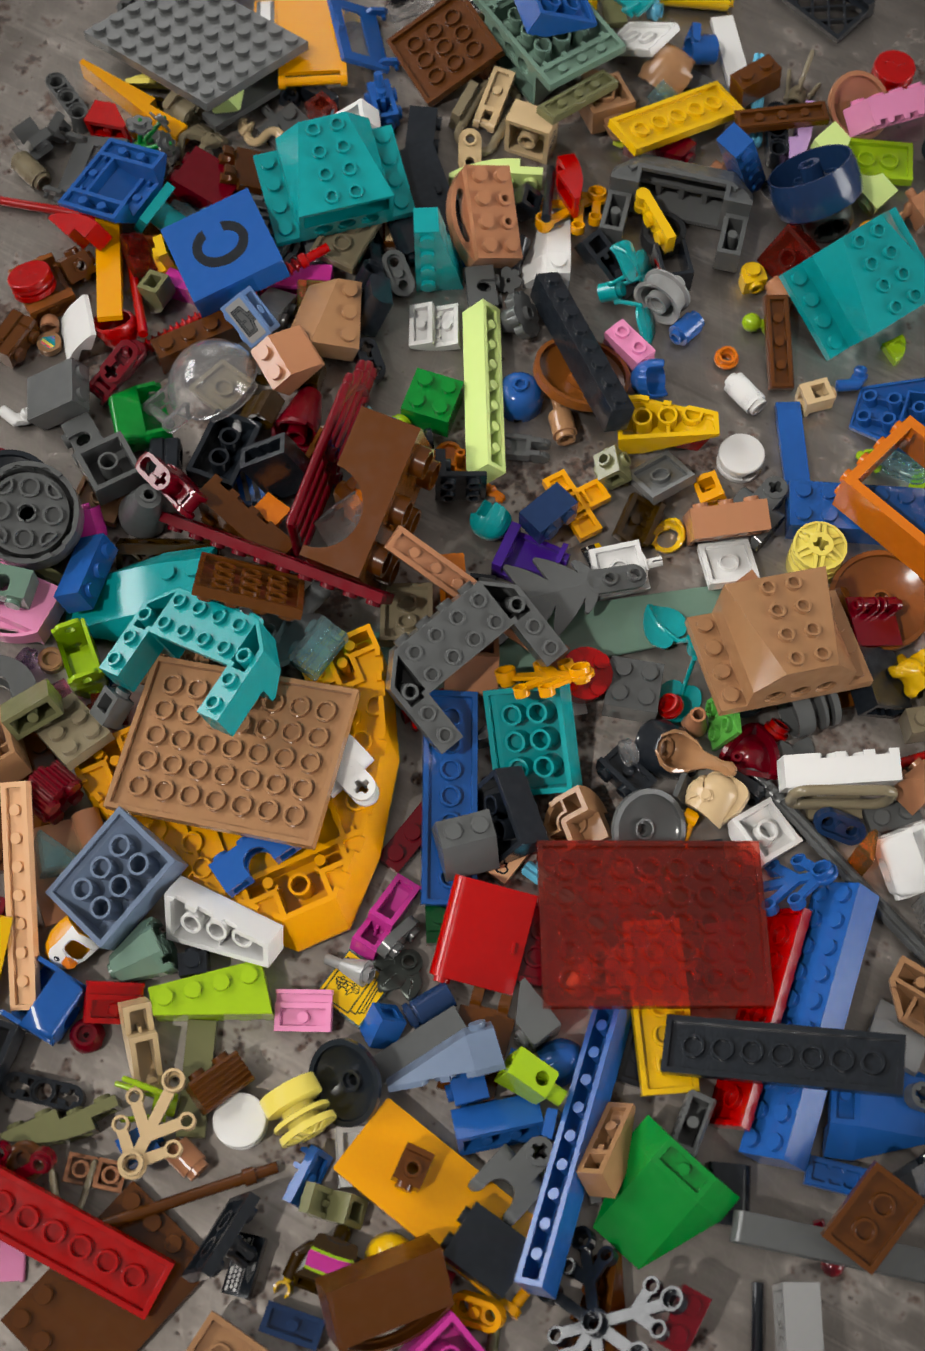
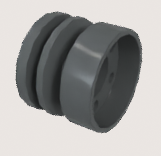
M837 693L776 705L782 722L790 729L788 733L796 739L814 733L816 727L826 729L828 726L840 724L842 720L841 704Z

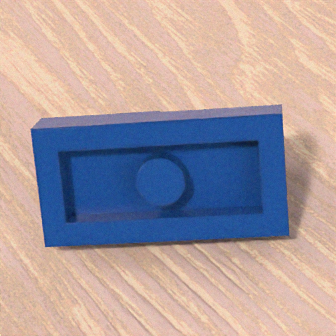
M310 1145L309 1148L301 1147L300 1151L306 1155L302 1163L294 1161L293 1166L298 1171L295 1172L282 1198L298 1209L306 1181L321 1184L334 1158L314 1145Z

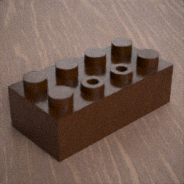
M429 1234L314 1279L327 1334L339 1351H387L412 1341L434 1326L454 1305L442 1247ZM407 1324L406 1326H404L403 1328H401V1329H399V1330H397V1331H394V1332L389 1333V1334L384 1335V1336L376 1337V1336H378V1335H380V1334H383V1333L388 1332V1331H390V1330H392V1329H395V1328H397V1327H400V1326H402V1325Z

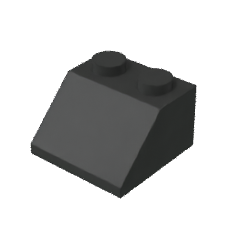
M489 809L434 823L431 830L446 882L453 881L455 874L469 877L500 868L497 836Z
M526 978L520 981L514 1028L516 1037L513 1039L519 1048L522 1046L534 1054L544 1043L551 1041L559 1034L561 1022Z

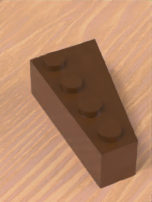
M217 474L200 489L209 499L205 504L201 502L198 506L201 513V521L204 524L295 557L290 537L271 521L266 524L263 515L253 505L249 508L246 507L236 490L232 488L228 491L222 486L221 482L223 479ZM269 563L268 565L259 564L261 566L275 569L276 565L272 563Z

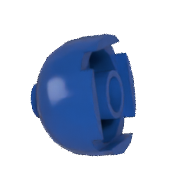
M513 372L503 378L504 418L512 422L514 420L528 422L536 418L542 410L544 396L535 378L525 372Z

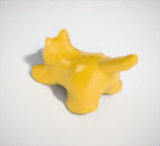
M925 649L912 654L909 658L902 653L896 657L898 665L888 668L892 678H898L902 681L904 693L911 699L915 698L919 692L925 689Z

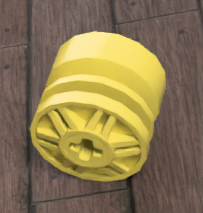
M814 521L803 525L798 529L786 556L787 572L826 566L828 584H830L847 554V541L844 534L836 526L827 522Z
M307 1072L290 1079L270 1091L259 1101L268 1121L283 1119L274 1128L276 1135L284 1134L279 1139L282 1148H288L309 1141L323 1132L337 1118L334 1110L324 1111L330 1106L328 1099L313 1101L322 1092V1087L314 1072Z

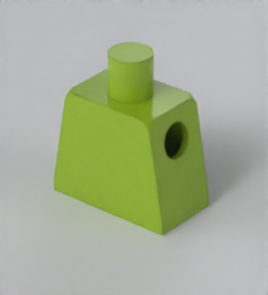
M522 1046L507 1056L504 1062L506 1069L499 1071L494 1080L496 1083L533 1104H538L547 1099L556 1106H560L567 1091L555 1084L559 1076L558 1071Z

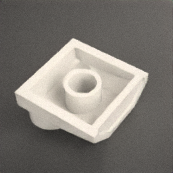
M771 797L732 818L727 824L728 834L732 842L747 862L759 869L768 866L770 862L804 841L782 815Z

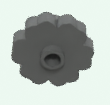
M522 290L508 294L505 299L507 309L502 310L500 314L501 331L504 333L515 332L522 340L538 336L540 331L539 324L537 323L539 316L535 305L531 304L530 297Z

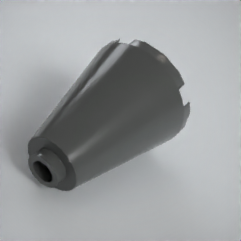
M143 484L126 495L121 501L118 508L120 525L128 535L135 538L157 537L167 526V524L159 521L163 511L169 512V508L160 491L154 489L150 484Z

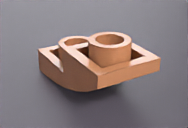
M69 1151L61 1182L84 1186L92 1161L97 1159L98 1164L90 1188L121 1194L125 1178L118 1171V1161Z

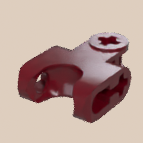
M137 339L121 341L102 363L100 371L89 381V393L91 392L101 400L100 405L102 407L108 404L109 397L118 392L122 384L134 374L146 359L148 348L144 342ZM130 349H132V351H133V354H132L131 357H130V355H129V353H128V352L130 351Z
M145 452L139 457L135 466L138 473L154 489L160 491L178 512L192 520L195 517L193 512L200 503L205 504L209 499L181 469L172 464L167 465L150 452ZM150 461L157 466L152 473L146 471L147 463Z

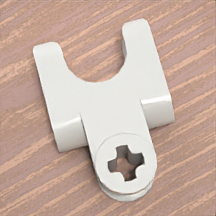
M350 733L331 798H334L344 790L356 804L368 807L378 800L380 794L373 777L365 770L374 762V759ZM363 786L364 788H368L369 791L367 793H364L362 791L360 792L359 789Z

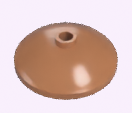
M860 70L850 71L839 77L832 85L828 96V112L832 123L836 121L849 135L843 110L850 107V102L854 100L866 99L881 92L886 94L887 91L880 80L874 75ZM884 128L851 138L872 139L879 135Z

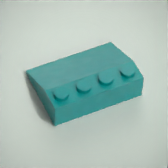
M570 683L556 688V694L549 698H541L538 687L530 689L531 695L524 699H516L514 697L513 687L483 691L492 768L494 770L495 768L522 765L532 795L564 793L577 785L583 786Z

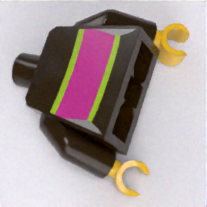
M336 1225L332 1236L319 1233L314 1240H307L293 1250L282 1273L284 1276L283 1280H279L274 1284V1293L279 1291L280 1285L283 1283L287 1286V1293L284 1299L293 1294L294 1287L318 1295L315 1278L362 1260L361 1257L357 1256L358 1247L349 1243L352 1230L344 1225Z

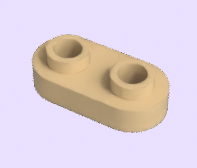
M467 128L459 135L458 169L464 167L467 160H472L474 163L481 162L482 138L475 129ZM473 137L474 142L468 143L466 138Z

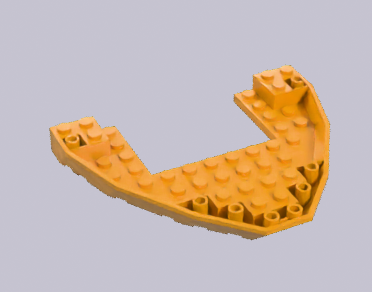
M370 623L315 646L307 654L299 658L297 662L306 681L359 689L361 695L350 734L374 759V762L365 769L373 777L379 788V798L373 805L368 807L359 806L344 790L334 798L330 797L315 850L302 848L279 865L268 853L256 854L249 862V872L255 882L233 898L226 893L208 865L214 862L213 858L218 853L224 850L229 851L237 845L236 842L242 836L131 814L170 846L189 865L181 874L182 876L283 925V946L297 952H301L351 930L382 853L400 759L396 706L394 700L385 689L388 665ZM130 726L112 733L115 738L113 741L74 768L76 776L82 781V787L92 806L99 808L101 817L105 822L114 811L106 809L103 804ZM363 786L359 789L360 792L362 791L364 793H367L369 791L368 788H364Z

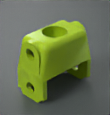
M75 618L57 624L51 629V632L57 642L68 676L69 686L79 697L89 699L99 696L105 685L108 686L109 682L106 674L99 669L102 661L85 619Z

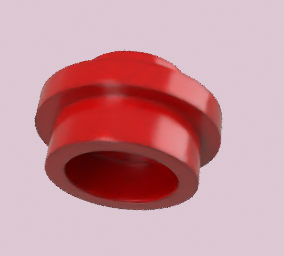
M667 693L659 699L658 712L665 719L676 718L684 709V702L679 695Z
M777 718L766 721L764 727L776 742L787 740L790 729L785 723Z

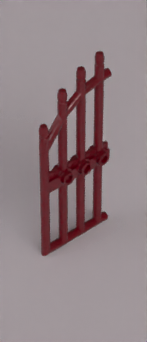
M359 360L353 374L348 372L344 376L343 384H341L287 517L286 526L294 556L303 561L306 560L299 555L303 545L310 546L332 488H335L343 480L344 474L340 472V467L337 466V463L361 406L365 407V404L370 402L369 394L378 371L373 367L372 361Z

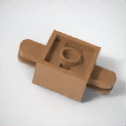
M592 69L582 74L581 81L599 71ZM617 71L610 73V75L619 81L618 88L579 110L592 135L607 131L613 141L620 140L607 127L609 119L633 111L636 107L634 97Z

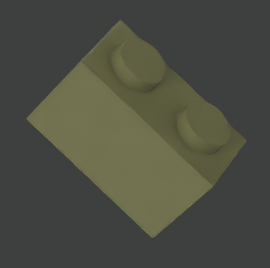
M47 678L0 705L1 723L17 741L64 714L62 696Z

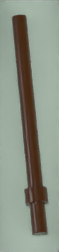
M276 1161L254 1169L251 1166L242 1169L239 1174L103 1218L102 1221L113 1227H118L244 1184L245 1187L257 1184L259 1179L279 1173Z

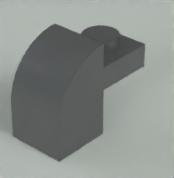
M31 117L15 126L8 134L21 151H27L36 160L54 148L48 141L52 135L47 127L40 130Z

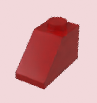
M95 100L84 118L90 135L128 138L130 143H132L133 139L116 104L110 101Z

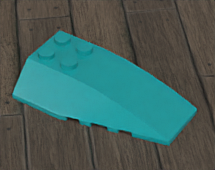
M211 546L166 552L110 572L94 609L75 613H68L66 611L65 622L75 618H84L94 640L108 639L110 642H117L145 601L176 588H182L190 592L193 588L201 552L217 555V547Z

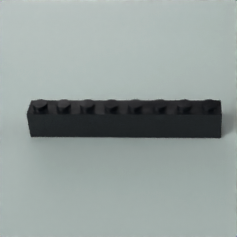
M559 272L536 274L530 298L604 432L626 430L635 407Z

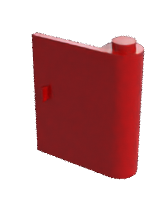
M455 874L429 971L430 974L434 975L433 980L440 983L445 982V984H450V980L512 996L538 896Z

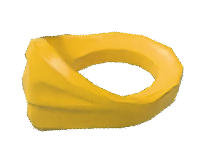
M677 518L663 520L655 529V539L652 542V546L657 552L663 554H671L680 549L686 540V530L682 521ZM670 529L676 531L678 534L677 541L672 547L663 548L659 546L657 538L662 532Z

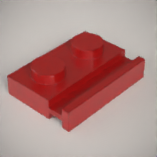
M86 980L82 1022L121 1024L118 1002L144 997L145 983Z

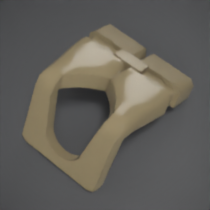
M203 123L196 124L179 135L177 147L180 148L181 153L179 161L182 162L185 156L186 139L200 141L201 144L198 147L205 151L223 147L224 144L228 145L229 141L218 132H214Z

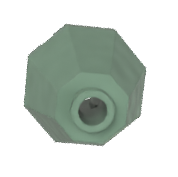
M151 916L142 921L109 955L107 969L113 979H118L120 982H131L169 976L178 972L177 948L174 941L166 939V932L162 933L159 929L164 926L159 919Z

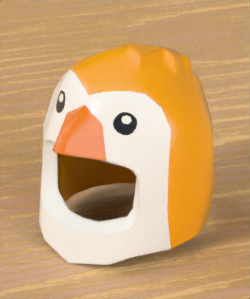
M67 915L50 931L45 943L44 953L47 960L60 969H73L98 950L99 946Z

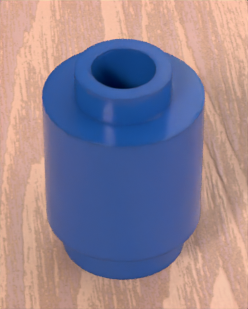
M696 311L685 313L669 327L671 341L681 346L688 344L702 331V327L705 325L703 317Z

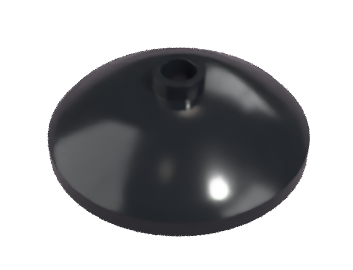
M337 1038L321 1045L313 1055L308 1071L314 1072L322 1087V1092L313 1101L329 1100L330 1106L324 1111L334 1110L337 1118L333 1124L349 1128L365 1123L376 1112L382 1094L381 1075L375 1059L363 1045L352 1039Z

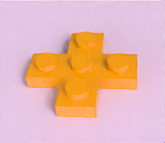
M564 469L542 479V486L545 490L558 482L578 501L577 517L568 525L580 543L602 532L603 527L592 511L611 502V495L605 486L598 481V478L576 488Z

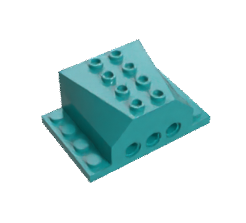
M345 111L297 122L275 139V151L253 155V161L277 247L315 239L321 235H333L346 232L347 230L413 216L415 205L392 125L372 129L369 118Z
M896 206L778 276L826 361L849 347L875 335L925 304V258Z

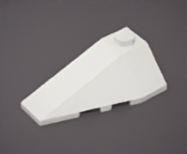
M553 209L551 213L554 214L562 209ZM570 216L555 223L548 233H541L537 230L522 265L521 289H532L536 274L559 272L569 290L571 273Z

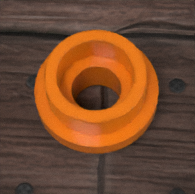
M731 346L721 347L714 356L715 364L723 370L735 368L739 361L737 351Z

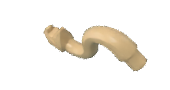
M247 118L239 119V133L251 147H260L271 136L277 138L284 133L280 128L273 126L266 128L258 137L254 138L252 132L255 122L252 121L247 124Z

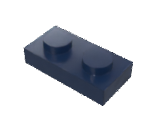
M269 1300L258 1331L317 1351L325 1328L324 1319Z

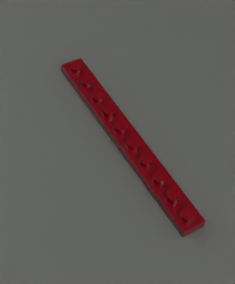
M163 511L159 521L168 524L167 529L178 533H183V530L187 531L190 538L204 541V538L211 540V546L225 549L227 546L232 548L231 553L246 557L247 554L251 555L256 563L263 565L275 564V569L288 574L291 571L298 573L297 578L312 582L315 579L320 581L321 587L335 591V588L343 590L342 595L353 599H358V596L363 597L368 605L381 608L382 604L392 605L395 594L353 580L199 521L190 520L177 513Z

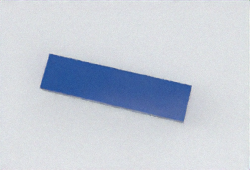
M800 401L775 402L774 410L783 479L787 482V485L790 480L810 481Z

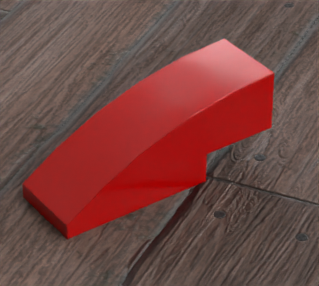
M571 153L557 156L555 191L571 216L577 218L581 206L583 175L576 155Z
M58 213L51 214L48 217L64 234L84 249L91 243L101 252L113 238L99 223L82 214Z

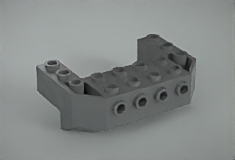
M640 154L614 167L599 228L612 245L622 241L629 212L636 213L634 211L636 191L641 187H645L651 192L661 211L674 213L684 223L721 230L713 268L736 273L754 195L735 172L648 154Z
M469 580L457 590L459 592L458 595L452 600L448 597L436 607L438 610L431 617L426 615L415 624L416 629L409 635L405 632L393 642L395 646L389 650L385 689L396 705L407 714L436 752L443 754L458 742L463 735L429 693L503 632L511 628L538 664L543 667H548L569 650L518 585L487 581L471 582Z

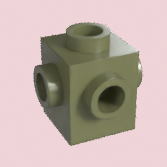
M613 445L593 455L595 463L593 467L594 473L598 481L608 489L613 490L632 480L630 471L631 459L625 451L623 452Z

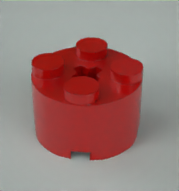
M579 647L570 651L564 657L572 658L574 663L589 662L595 671V675L586 684L577 685L574 682L570 683L572 702L580 704L589 703L606 692L613 677L612 666L606 654L593 647Z

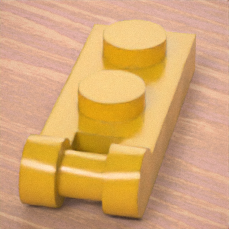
M645 187L637 189L634 211L642 214L645 226L651 229L655 243L661 246L664 253L673 251L676 234L651 192Z

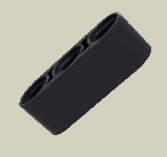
M774 101L769 103L767 107L781 106L784 104L782 102ZM788 129L763 132L765 165L772 170L786 161L789 151Z

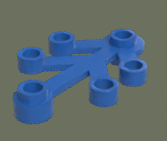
M799 853L790 860L794 871L781 865L779 860L775 859L764 869L769 877L775 878L779 876L781 878L753 884L749 877H741L732 883L731 890L735 898L741 902L751 901L755 894L777 890L771 897L764 899L760 904L764 915L771 917L779 912L780 907L778 904L787 896V902L793 911H800L807 905L805 898L819 886H827L833 883L838 877L839 871L836 865L829 860H820L815 863L807 859L805 854ZM805 870L807 871L806 873H802V874L796 873V872H802V871H805ZM805 884L798 892L790 894L799 885Z

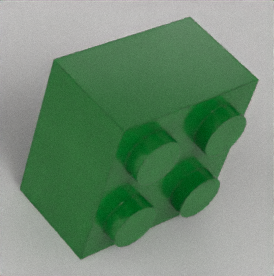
M417 368L402 403L401 414L410 420L411 425L422 430L431 427L432 433L448 438L464 399V381Z

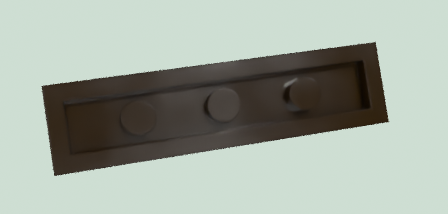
M120 538L115 544L118 549L116 554L117 570L124 568L123 555H133L141 562L150 555L211 547V540L204 539V541L193 538ZM217 548V555L219 556L222 550L221 548Z

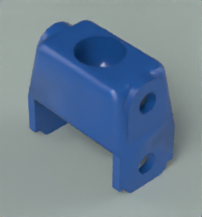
M38 955L37 961L43 966L40 969L41 993L29 1010L12 1011L10 1014L1 1009L0 1015L26 1032L54 1046L55 1043L62 1040L84 1007L86 985Z

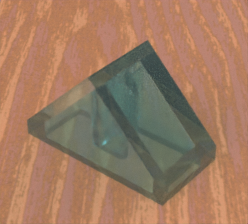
M42 830L36 833L34 844L39 879L58 877L77 855Z

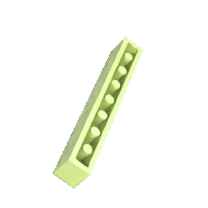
M481 299L462 312L466 471H486L488 484L506 473L500 309Z

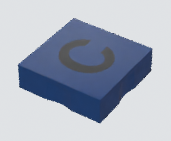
M248 188L160 230L202 318L219 311L222 306L249 285L257 292L290 277L283 258Z

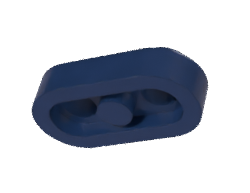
M823 807L813 816V824L817 832L825 837L851 846L861 843L866 837L867 831L861 819L832 807ZM830 817L828 821H822L824 818ZM854 826L852 830H847L848 827Z

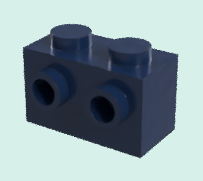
M556 482L519 512V524L538 544H541L546 539H552L557 534L558 529L564 524L568 525L577 517L578 501Z

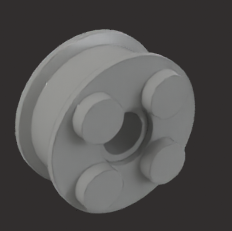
M655 268L648 271L644 282L639 283L634 289L635 301L642 303L644 308L648 307L654 321L661 324L670 325L675 323L679 319L680 312L686 310L690 305V294L685 286L684 279L663 269Z

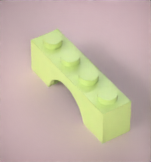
M835 121L814 139L810 148L813 149L831 144L848 146L851 138ZM883 173L874 176L861 174L863 191L857 200L859 201L860 208L866 213L869 212L871 216L888 203L898 192V189Z

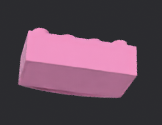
M38 578L39 584L29 610L24 608L19 610L10 609L4 605V602H0V629L16 632H0V642L13 644L39 642L45 645L52 633L51 629L57 625L65 612V609L54 598L58 586ZM5 586L4 588H2L1 591L7 590V589H8V586Z

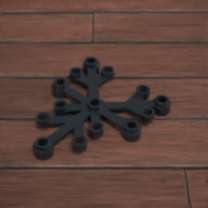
M577 1226L571 1245L580 1252L582 1268L573 1258L567 1257L563 1275L567 1278H574L584 1285L587 1310L563 1294L561 1284L559 1285L556 1299L537 1295L539 1300L546 1305H558L580 1321L562 1327L558 1325L552 1326L547 1333L548 1341L555 1347L560 1348L567 1343L568 1339L580 1336L574 1346L557 1351H587L590 1345L592 1351H605L604 1339L621 1351H652L645 1343L641 1341L632 1343L611 1327L636 1321L646 1328L654 1339L664 1342L670 1336V1327L663 1320L654 1319L651 1316L668 1312L671 1315L683 1313L688 1305L687 1295L676 1286H668L664 1289L663 1283L657 1277L648 1276L643 1281L642 1290L631 1307L607 1314L600 1309L597 1282L607 1267H612L617 1263L618 1253L610 1246H603L599 1249L598 1258L594 1262L592 1250L596 1247V1235L587 1226ZM588 1238L586 1244L583 1245L584 1240ZM611 1252V1257L605 1261L606 1254ZM573 1263L572 1269L567 1272L568 1265ZM656 1282L655 1290L650 1291V1286ZM660 1296V1299L651 1301L652 1298H657ZM680 1298L678 1305L673 1307V1302ZM599 1321L598 1327L593 1329L594 1324ZM663 1326V1332L660 1335H656L657 1328ZM561 1332L560 1338L555 1341V1335Z

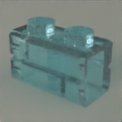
M322 615L318 620L313 619L305 629L307 634L301 641L296 640L288 650V654H290L288 656L289 663L314 682L317 681L349 641L348 634Z

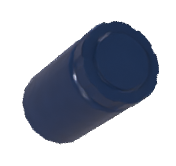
M444 982L410 1000L409 1004L401 1005L408 1023L415 1030L450 1007H456L457 1003Z

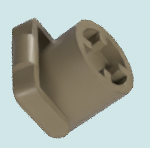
M170 91L162 102L164 112L187 124V128L200 124L203 119L202 113L204 109L173 91Z

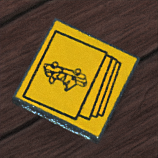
M350 949L343 956V958L362 959ZM334 968L317 989L334 990L333 1010L358 1029H360L365 1021L372 1002L380 1003L388 993L378 992L377 981L380 972L377 969L370 984L367 983L364 987H360L341 973L339 969Z

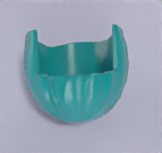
M485 499L475 513L471 512L469 521L475 535L487 541H495L505 536L512 522V517L504 506L496 502L493 505Z

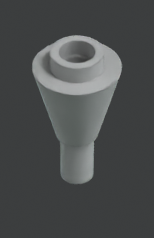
M329 953L324 958V964L339 969L341 973L360 987H364L367 983L370 984L374 979L376 969L373 967L372 960L342 959Z

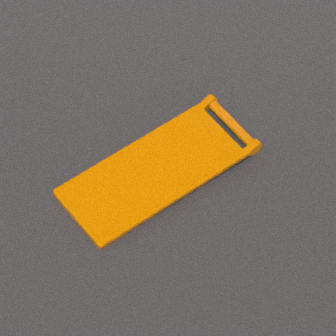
M276 0L277 25L307 40L309 48L278 68L279 90L295 86L333 84L348 86L347 64L341 61L327 0ZM338 73H340L339 75H320V76L285 77V76L319 75V74H338Z
M390 1098L383 1102L333 1167L336 1173L415 1238L429 1234L439 1245L449 1231L453 1234L456 1232L460 1225L456 1220L466 1205L471 1208L478 1202L502 1220L504 1212L509 1208L513 1200L511 1196L492 1181L480 1191L472 1192L468 1188V1184L479 1170ZM408 1142L435 1154L418 1192L412 1190L411 1194L396 1188V1182L391 1180ZM410 1163L407 1165V1171L410 1174L417 1173L418 1168L415 1164ZM527 1210L511 1227L527 1238L533 1214ZM452 1267L456 1272L463 1276L467 1281H469L473 1286L480 1290L484 1295L496 1299L488 1292H486L484 1289L475 1284L473 1281H471L469 1278H467L465 1275H463L454 1267ZM520 1288L511 1302L505 1298L498 1301L504 1306L506 1314L517 1321L522 1313L520 1309L531 1294Z

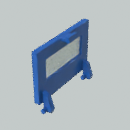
M327 0L341 61L374 71H382L384 74L389 73V66L394 67L395 71H399L400 62L398 59L386 57L376 17L380 16L383 21L386 20L388 11L385 7L368 8L346 0Z

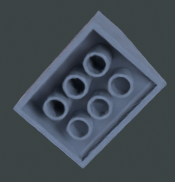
M119 806L45 893L99 948L114 951L189 865L170 846Z

